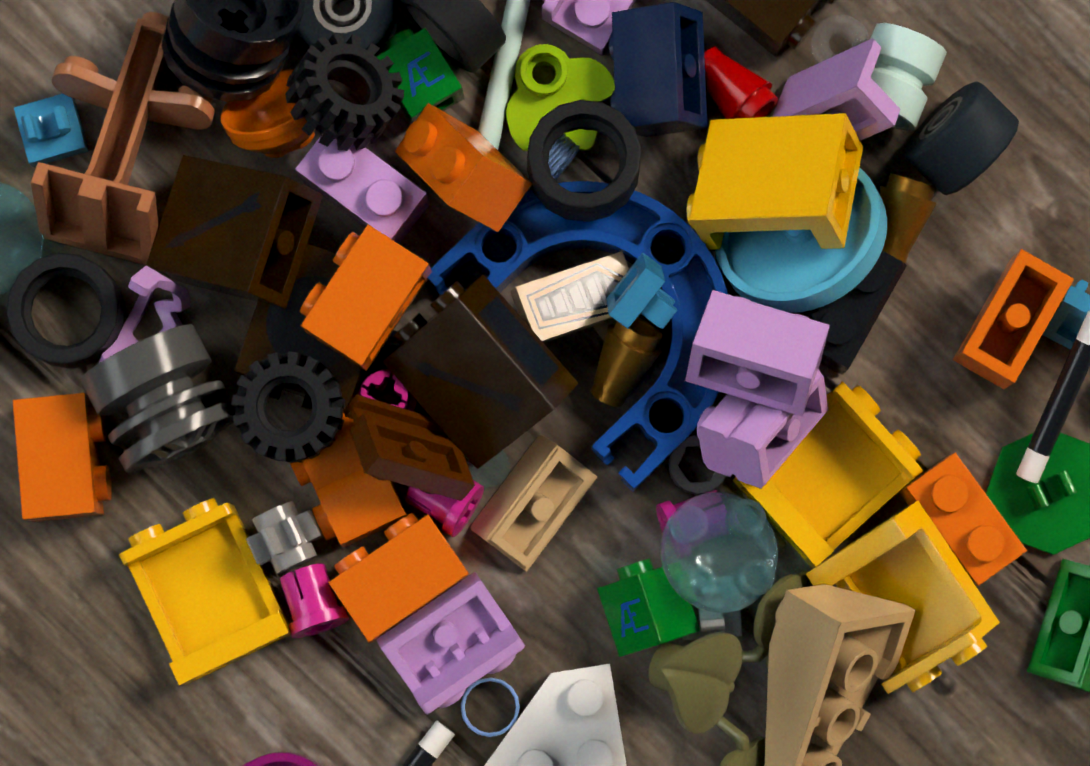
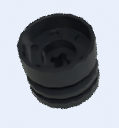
M175 0L170 9L162 40V49L167 66L182 84L204 97L225 102L251 100L268 91L280 76L284 61L289 53L290 43L295 38L303 17L305 0Z

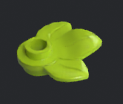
M539 44L528 48L521 54L516 63L515 81L518 89L506 107V120L510 134L515 144L523 152H527L530 136L538 122L558 105L577 100L602 102L612 97L615 83L611 73L595 59L569 58L564 51L553 45ZM546 65L554 70L555 78L551 83L542 85L534 80L533 72L539 66ZM579 129L565 134L566 137H570L573 142H576V145H580L579 150L587 151L593 147L597 131Z

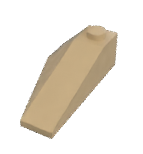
M826 584L786 590L784 599L780 602L776 611V624L769 643L765 766H842V761L837 757V754L855 729L862 731L871 713L862 707L877 679L880 678L885 681L892 676L899 662L915 609L906 604Z

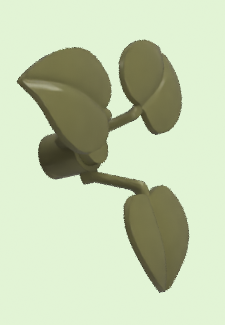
M802 569L799 573L789 574L780 578L762 597L754 620V637L758 646L753 650L742 651L736 636L727 632H716L697 639L684 647L672 642L663 643L658 647L651 659L649 666L650 683L655 688L669 692L675 715L685 730L694 734H702L716 725L734 740L736 750L728 753L721 761L720 766H765L766 737H756L749 743L748 736L724 718L723 715L728 706L729 693L735 688L733 682L740 671L742 662L757 663L765 658L768 668L769 643L776 624L775 615L777 608L784 599L786 590L813 586L806 576L808 572Z

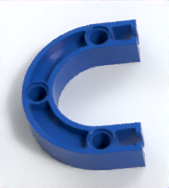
M592 181L558 183L561 187L571 192L585 194L601 191L609 185V183ZM532 190L527 191L499 232L480 222L477 223L431 268L432 272L426 281L441 295L448 289L444 281L464 264L472 260L477 263L482 272L488 275L487 279L501 293L520 273L539 259L559 251L582 248L596 249L611 254L623 252L625 259L631 264H634L643 252L662 266L665 283L660 289L675 300L673 306L677 308V312L669 320L670 349L667 362L654 385L592 445L591 449L608 466L615 459L611 455L609 448L633 428L640 429L645 438L655 444L656 449L635 473L627 466H624L618 472L622 477L621 481L634 492L696 430L701 414L707 407L713 405L719 391L689 383L685 380L692 344L712 290L728 294L722 274L707 246L690 225L671 209L641 192L634 190L629 201L611 216L584 222L566 220L549 211ZM493 235H507L517 245L516 252L512 258L500 263L492 262L486 258L482 252L485 242ZM668 236L678 240L684 251L681 260L669 265L655 260L651 254L650 246L656 239ZM669 402L679 408L683 419L679 429L671 433H662L653 428L648 415L651 408L657 403Z

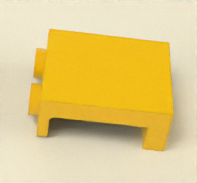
M847 114L710 120L706 143L701 144L698 150L697 164L699 176L695 193L690 194L686 208L690 227L695 229L708 250H719L721 248L724 232L811 230L821 249L845 248L863 145Z
M843 381L827 395L828 411L761 489L741 482L736 477L732 480L811 569L819 566L834 552V549L903 487L923 472V469L916 462L921 453L913 442L899 429L890 434L875 417L881 412V409L874 399L861 386L856 385L851 390Z
M215 498L208 499L185 510L182 514L186 522L164 532L162 525L157 524L128 538L132 548L119 554L123 565L129 567L173 661L169 665L179 686L188 685L291 635L288 627L290 623L263 566L256 564L246 538L249 536L235 506L228 502L218 506Z
M919 500L831 555L819 566L806 573L813 586L821 584L833 586L836 584L838 588L906 604L915 609L899 662L892 676L881 684L887 694L905 684L908 685L912 692L919 690L942 674L938 665L949 658H952L956 666L970 660L987 648L982 637L1000 623Z

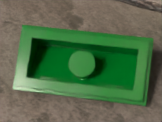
M1062 558L1027 672L1090 693V566Z

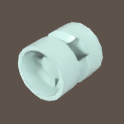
M877 23L870 39L873 38L882 48L871 78L901 109L895 126L892 128L914 131L928 99L922 91V87L934 84L947 52L936 41L921 33L895 24Z

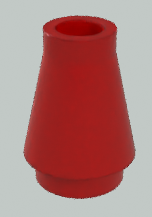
M716 46L704 52L706 90L725 119L767 117L772 112L778 102V97L771 91V82L724 55Z

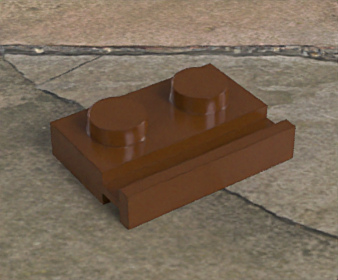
M358 394L354 396L343 410L345 417L354 420L355 424L350 429L365 474H369L379 480H389L414 487L427 494H438L462 501L475 486L463 452L450 440L448 435L432 417Z

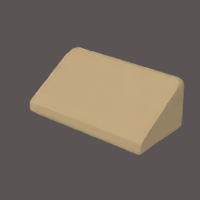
M540 435L534 440L473 521L470 529L527 572L597 479V476L556 443Z

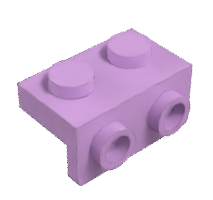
M476 572L376 639L381 650L409 687L425 714H429L437 708L448 707L457 702L464 695L467 687L486 674H494L505 669L512 663L516 654L525 647L516 630Z

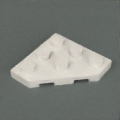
M610 664L551 673L484 766H627Z

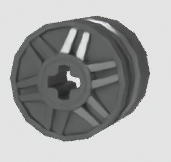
M192 324L171 328L143 339L98 363L81 378L83 387L97 415L103 417L127 412L129 416L128 419L119 424L109 434L108 437L112 445L119 446L141 440L124 451L119 457L124 470L128 473L150 466L167 465L184 458L211 443L220 432L234 423L232 416L235 415V406L231 402L217 404L205 409V407L226 392L223 382L218 380L195 386L192 382V379L212 362L195 326Z

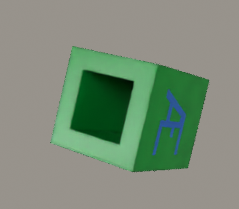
M426 28L415 34L410 29L399 32L380 47L383 53L377 56V58L382 60L388 55L394 63L388 71L389 74L400 73L402 82L397 89L404 90V99L401 101L400 106L411 124L417 120L428 103L445 111L464 99L461 84Z
M651 558L616 569L620 581L597 588L619 657L700 631L678 562L654 569Z

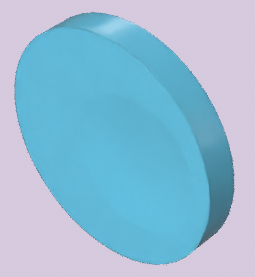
M859 167L845 248L821 249L811 230L724 232L721 248L715 250L716 258L723 274L741 297L788 313L814 310L846 295L874 267L882 252L887 235L886 209L873 182Z

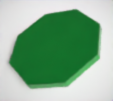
M1032 433L1001 447L985 493L1022 544L1054 555L1090 538V443L1060 433L1039 482L1032 483L1016 474L1034 434Z

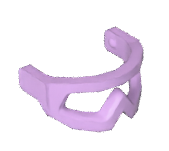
M147 265L133 275L128 287L138 293L139 297L117 340L102 353L99 363L138 342L133 332L142 319L156 288L170 291L173 295V299H163L154 303L155 309L163 323V328L160 332L183 325L176 312H182L190 308L191 299L186 288Z

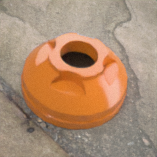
M294 69L282 70L280 76L268 91L251 100L231 101L224 105L221 112V123L233 144L244 150L261 153L271 158H279L291 151L303 149L312 141L315 136L314 131L309 136L302 130L307 120L303 117L295 121L290 113L296 103L286 102L285 94L290 88L286 84Z

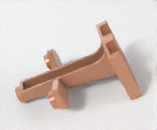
M147 12L143 15L142 19L138 18L117 81L99 74V70L94 63L78 56H69L65 58L64 63H60L55 67L52 84L58 91L69 97L107 109V113L85 174L38 162L31 180V187L40 238L143 265L147 264L159 228L156 195L153 191L128 185L147 121L201 130L211 126L215 113L211 105L212 98L204 97L187 86H181L178 92L157 91L166 61L162 49V40L168 19L167 16L156 12Z

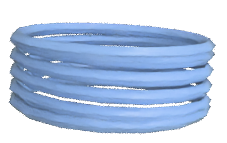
M563 134L555 141L549 152L548 164L549 168H551V175L555 180L571 163L580 149V145H576V142H573L570 137H566V134Z
M492 677L479 679L470 685L462 697L460 706L462 718L468 728L478 735L487 737L502 735L511 729L518 718L520 709L518 696L512 686L501 679ZM489 681L501 683L508 688L514 697L516 706L514 718L510 724L501 731L491 733L480 731L474 727L467 718L465 703L470 691L480 683Z

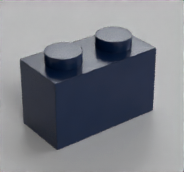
M676 2L612 12L613 32L609 38V51L614 61L615 90L611 97V107L625 116L635 128L637 135L644 137L708 128L703 12Z

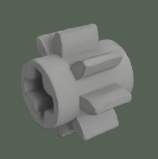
M290 501L252 519L258 533L246 538V541L257 565L260 564L261 566L271 561L276 574H280L317 557L312 542L324 536L312 511L307 510L299 514L294 502Z

